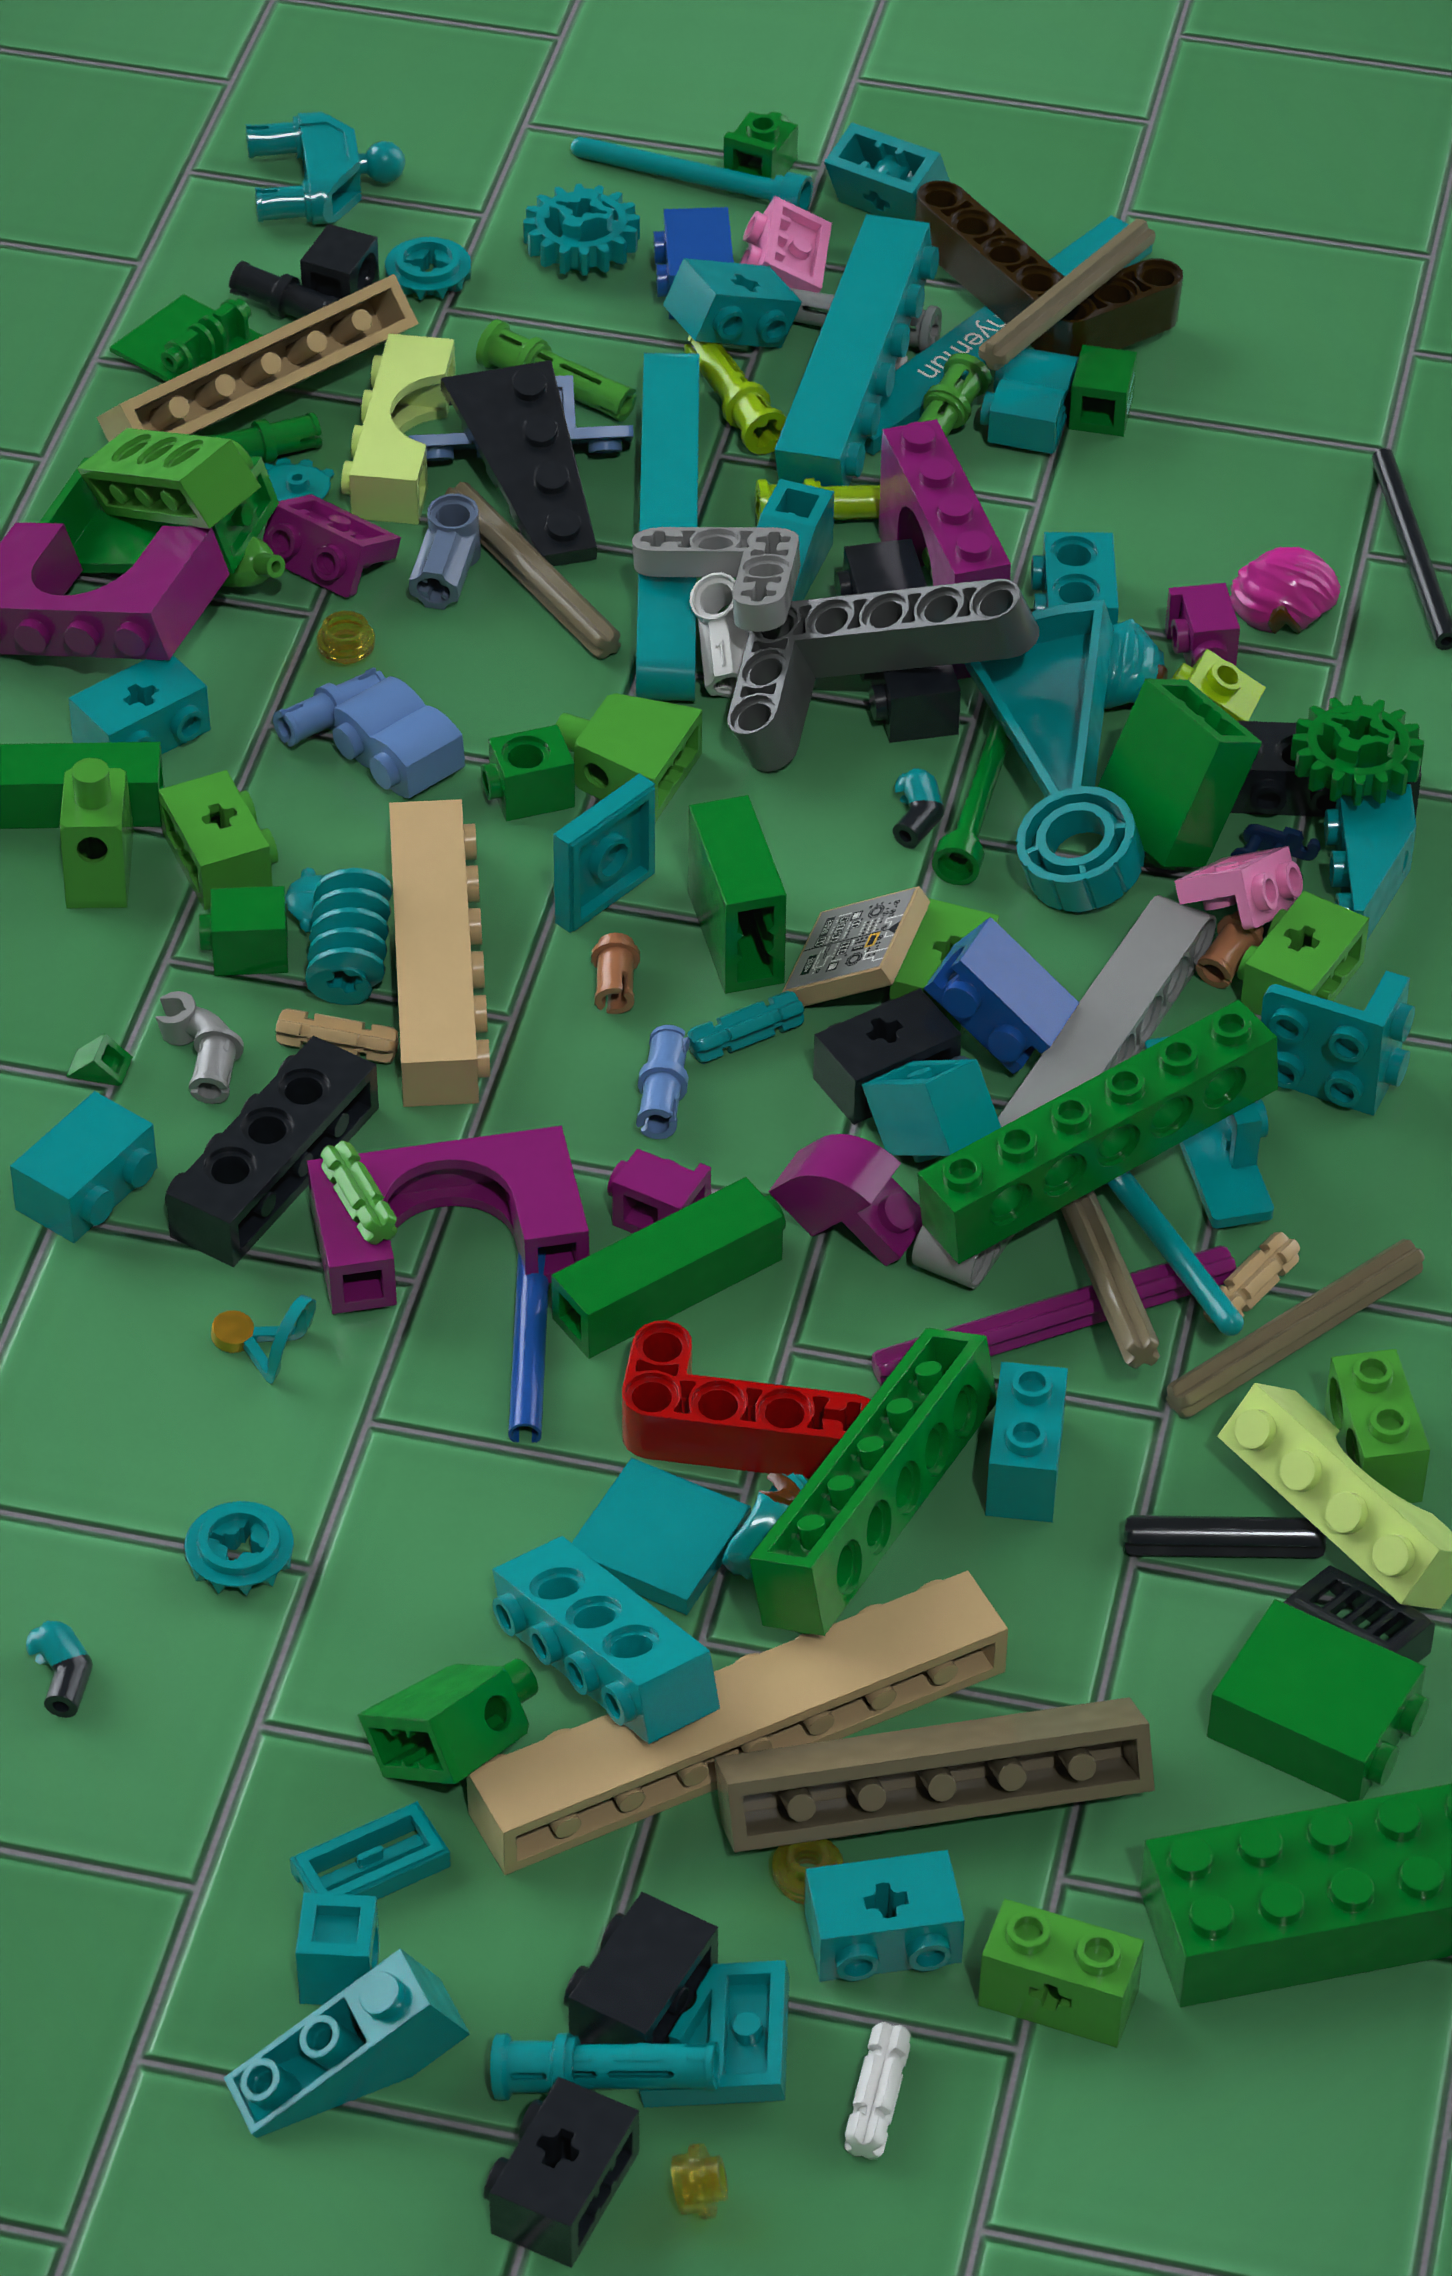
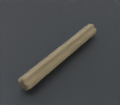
M1143 219L1134 220L980 345L978 354L981 359L986 361L987 368L999 370L1155 242L1156 235L1155 231L1148 228L1147 221Z
M460 482L455 488L449 487L444 495L462 494L475 501L479 511L481 544L595 657L605 659L610 653L616 654L621 647L619 642L620 632L470 484Z
M1093 1190L1060 1209L1125 1363L1133 1368H1138L1144 1363L1152 1366L1160 1357L1157 1350L1159 1340Z
M1402 1239L1168 1384L1167 1404L1181 1418H1189L1420 1274L1423 1270L1422 1262L1425 1259L1422 1250L1416 1248L1409 1239Z

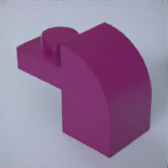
M827 1135L798 1150L768 1191L812 1237L842 1221L885 1266L899 1260L922 1227L921 1207L892 1178L901 1162L877 1144L853 1135Z

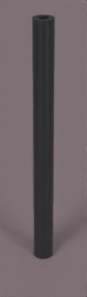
M1379 449L1372 455V463L1436 647L1441 650L1451 649L1452 619L1398 465L1390 449Z

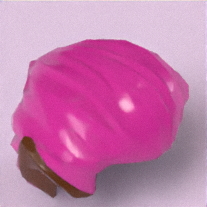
M1278 547L1265 552L1238 570V576L1232 580L1230 598L1234 611L1249 626L1257 630L1276 634L1287 624L1295 633L1300 634L1301 630L1306 629L1322 613L1331 610L1336 605L1341 586L1335 571L1312 551L1301 547Z

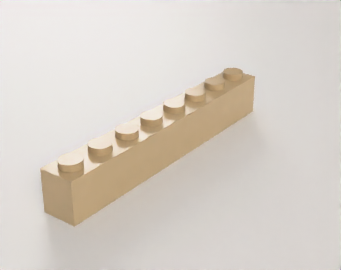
M968 1570L945 1580L930 1581L915 1592L885 1604L870 1605L862 1609L857 1615L833 1624L825 1636L800 1634L792 1641L762 1653L747 1654L739 1658L732 1665L714 1671L720 1709L650 1744L645 1742L625 1724L621 1726L616 1724L607 1714L572 1729L564 1728L549 1734L544 1740L512 1753L496 1755L467 1776L468 1814L504 1875L510 1874L716 1790L717 1779L714 1757L841 1739L1005 1672L1008 1627Z

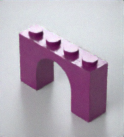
M938 420L912 422L903 426L882 429L878 531L881 542L912 538L921 566H925L921 557L924 548L927 547L931 563L933 586L992 579L1010 580L1011 563ZM965 663L953 664L957 680L971 677Z
M15 522L0 542V654L170 660L230 575L212 527L208 529L188 526H162L135 564L122 576L98 589L81 594L65 595L83 570L63 523Z
M562 1125L358 1153L361 1158L359 1162L366 1166L385 1197L382 1201L387 1202L396 1215V1228L410 1217L433 1208L463 1206L482 1210L501 1220L511 1231L517 1251L522 1259L525 1275L539 1273L538 1248L541 1247L546 1250L544 1276L548 1278L549 1283H552V1274L590 1256L589 1229ZM308 1160L310 1207L332 1314L397 1305L395 1263L390 1240L383 1239L376 1245L365 1241L357 1228L359 1223L352 1220L333 1188L335 1184L329 1181L321 1168L324 1160Z

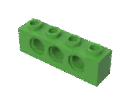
M126 428L77 468L107 515L208 529L261 488L251 471L253 468L252 459L239 443L231 439Z

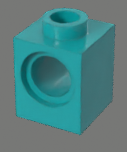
M303 1893L295 1952L300 2004L324 2005L378 1965L380 1937L377 1896Z

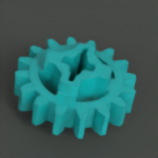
M576 184L574 192L568 193L561 187L554 188L553 198L540 194L537 196V206H527L526 219H523L524 243L528 244V254L530 257L540 256L541 266L543 267L557 263L560 265V273L562 274L567 273L571 269L579 270L581 275L584 276L588 275L590 267L597 266L605 273L609 271L610 261L624 265L627 263V253L637 252L638 240L640 239V215H635V204L633 202L623 203L622 193L619 191L606 196L604 195V186L601 185L594 189H587L582 184Z

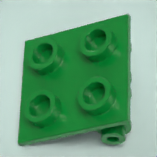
M183 294L109 348L110 352L167 382L263 335L249 328L248 318L251 317V309L243 299H227L215 311Z

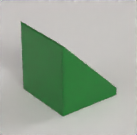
M104 1033L77 1050L66 1077L120 1086L123 1083L133 1056Z

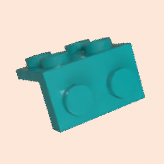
M1385 971L1364 1011L1282 985L1274 984L1269 986L1263 996L1261 1021L1277 1036L1278 1086L1374 1116L1389 1086L1399 1087L1408 1068L1410 1051L1402 1049V1044L1409 1035L1415 1016V1006L1407 1004L1410 978Z

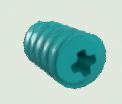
M362 868L340 869L326 874L316 884L313 895L314 907L311 915L313 924L309 934L310 947L307 954L308 967L305 980L308 989L325 1001L341 1005L361 1004L370 998L373 991L372 987L383 980L385 975L383 961L387 954L385 941L389 934L387 921L391 913L389 901L393 888L390 881L382 874Z

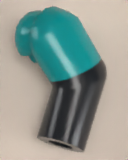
M913 768L909 772L901 774L895 782V792L904 791L905 793L899 799L900 802L910 807L909 811L893 828L894 838L906 848L916 847L942 819L945 811L937 780L932 774L920 768Z
M48 1620L42 1623L41 1627H36L30 1631L26 1640V1650L28 1655L37 1654L35 1661L38 1664H49L54 1671L44 1700L45 1708L58 1717H73L79 1709L93 1668L92 1659L69 1625L60 1621Z

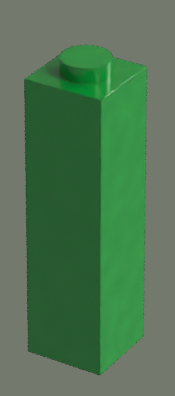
M161 742L0 744V829L60 828L64 773L71 769L76 762L85 758H98L103 760L108 765V768H121L127 772L134 827H162L159 789L164 788Z
M744 1177L552 1274V1319L586 1357L590 1359L635 1336L636 1332L645 1324L654 1321H664L781 1261L783 1230L786 1228L784 1213L773 1197L769 1195L764 1196L747 1177Z

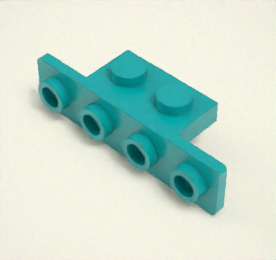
M1169 1036L1146 1040L1144 1050ZM1261 1099L1179 1143L1213 1228L1267 1221L1273 1218L1274 1205L1257 1165L1260 1138L1267 1137L1269 1130L1267 1111Z

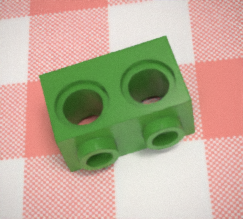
M1388 1349L1331 1357L1324 1410L1327 1419L1340 1430L1336 1436L1338 1444L1357 1466L1386 1489L1409 1503L1422 1502L1430 1447L1397 1350Z

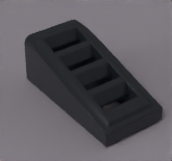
M1331 1565L1283 1601L1287 1605L1417 1663L1431 1653L1435 1623L1416 1609L1408 1605H1401L1393 1597ZM1328 1591L1337 1596L1323 1608L1314 1604ZM1346 1606H1350L1354 1610L1344 1619L1336 1615ZM1368 1620L1372 1625L1364 1630L1358 1627L1362 1622ZM1386 1634L1390 1639L1385 1641L1379 1637Z

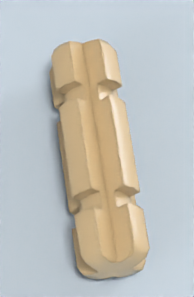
M290 1008L281 1011L276 1024V1041L284 1046L302 1048L303 1043H307L315 1036L359 1057L360 1053L367 1054L366 1060L383 1064L393 1062L398 1049V1031L389 1026L372 1024L371 1029H365V1022L318 1013L314 1015V1019L308 1018L307 1011Z
M1283 1232L1271 1234L1259 1246L1261 1250L1254 1251L1223 1281L1226 1286H1219L1242 1317L1245 1316L1242 1311L1251 1310L1281 1280L1279 1276L1287 1274L1299 1262L1298 1252L1301 1248L1299 1243L1295 1239H1289ZM1204 1311L1203 1315L1208 1323H1214Z

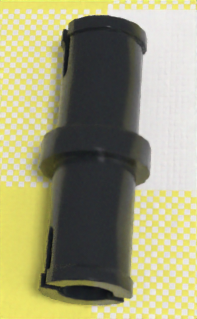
M243 260L235 266L229 281L230 293L268 306L271 314L281 318L290 315L300 319L340 300L337 297H330L300 285L299 278L286 273L280 277L252 266Z

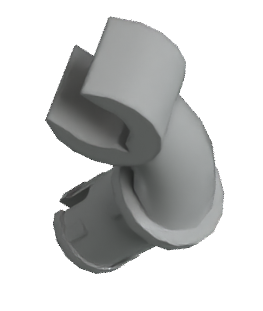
M175 991L160 997L166 1016H156V1020L163 1040L171 1045L178 1046L194 1041V1048L198 1053L193 1076L189 1082L191 1095L204 1103L216 1104L225 1101L230 1093L229 1085L234 1062L243 1054V1040L217 1015L209 1010L198 1007L192 995L186 992Z

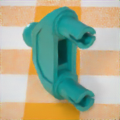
M323 112L298 113V116H293V122L259 125L246 124L249 159L258 156L296 153L297 159L302 158L305 180L302 181L303 185L255 188L258 223L266 220L306 217V222H312V225L334 223L362 200L360 175L368 174L376 182L389 183L400 177L404 170L405 157L397 145L392 142L380 141L368 148L366 153L358 154L354 128Z

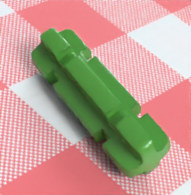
M341 1141L335 1146L327 1145L321 1152V1157L324 1160L321 1168L329 1181L335 1184L333 1188L352 1220L359 1223L357 1228L364 1240L374 1245L383 1239L391 1240L397 1233L395 1226L397 1217L389 1204L382 1201L385 1197L366 1166L359 1162L361 1158L354 1146L346 1141Z

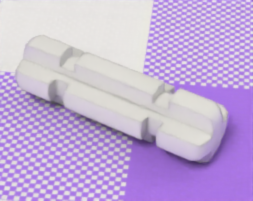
M880 2022L872 2028L867 2047L869 2052L864 2058L852 2104L854 2107L853 2113L849 2116L845 2131L846 2140L844 2147L852 2156H863L873 2160L879 2158L884 2153L888 2137L887 2128L892 2121L903 2078L901 2073L903 2067L906 2066L910 2050L911 2034L902 2025L893 2026L886 2022Z

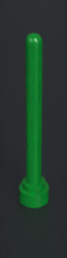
M995 715L956 829L939 840L932 859V867L936 875L943 881L953 885L972 883L978 877L984 860V849L978 837L1010 744V739Z

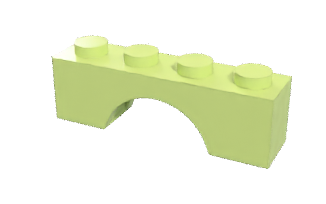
M388 334L383 355H374L371 369V386L373 390H365L363 393L361 406L363 425L354 426L351 442L353 461H345L342 469L341 491L343 495H350L352 514L364 520L419 525L428 491L426 444L413 440L404 433L421 423L447 418L450 406L441 392V378L456 376L454 339Z
M1254 1383L1217 1437L1401 1605L1440 1610L1452 1594V1531L1432 1513L1395 1495L1357 1466L1338 1444L1336 1436L1340 1430L1298 1392L1291 1389Z

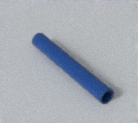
M541 1247L538 1248L539 1273L525 1275L520 1253H518L508 1430V1436L512 1442H519L520 1426L532 1427L531 1443H537L542 1437L549 1281L544 1275L546 1250Z

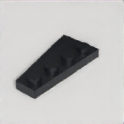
M548 360L441 378L442 394L449 406L453 405L461 419V427L471 445L475 444L486 464L487 474L495 488L499 487L509 505V513L522 536L553 567L597 559V544L552 361Z

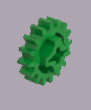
M1354 696L1351 705L1343 706L1337 698H1330L1327 711L1313 705L1309 708L1308 719L1299 718L1296 722V730L1292 738L1291 760L1296 761L1295 774L1297 777L1310 776L1308 789L1312 792L1324 787L1330 789L1329 800L1334 802L1342 795L1351 796L1354 805L1361 806L1363 796L1371 795L1379 804L1385 803L1387 790L1402 796L1406 793L1407 782H1417L1424 752V740L1418 739L1420 727L1417 723L1404 724L1406 712L1402 709L1390 714L1385 712V701L1380 699L1371 706L1363 704L1361 696Z

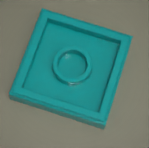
M640 773L553 834L555 923L569 933L577 930L655 874V783Z
M631 1457L574 1538L572 1544L638 1595L688 1615L721 1566L724 1552L736 1534L737 1529L743 1526L749 1517L751 1506Z

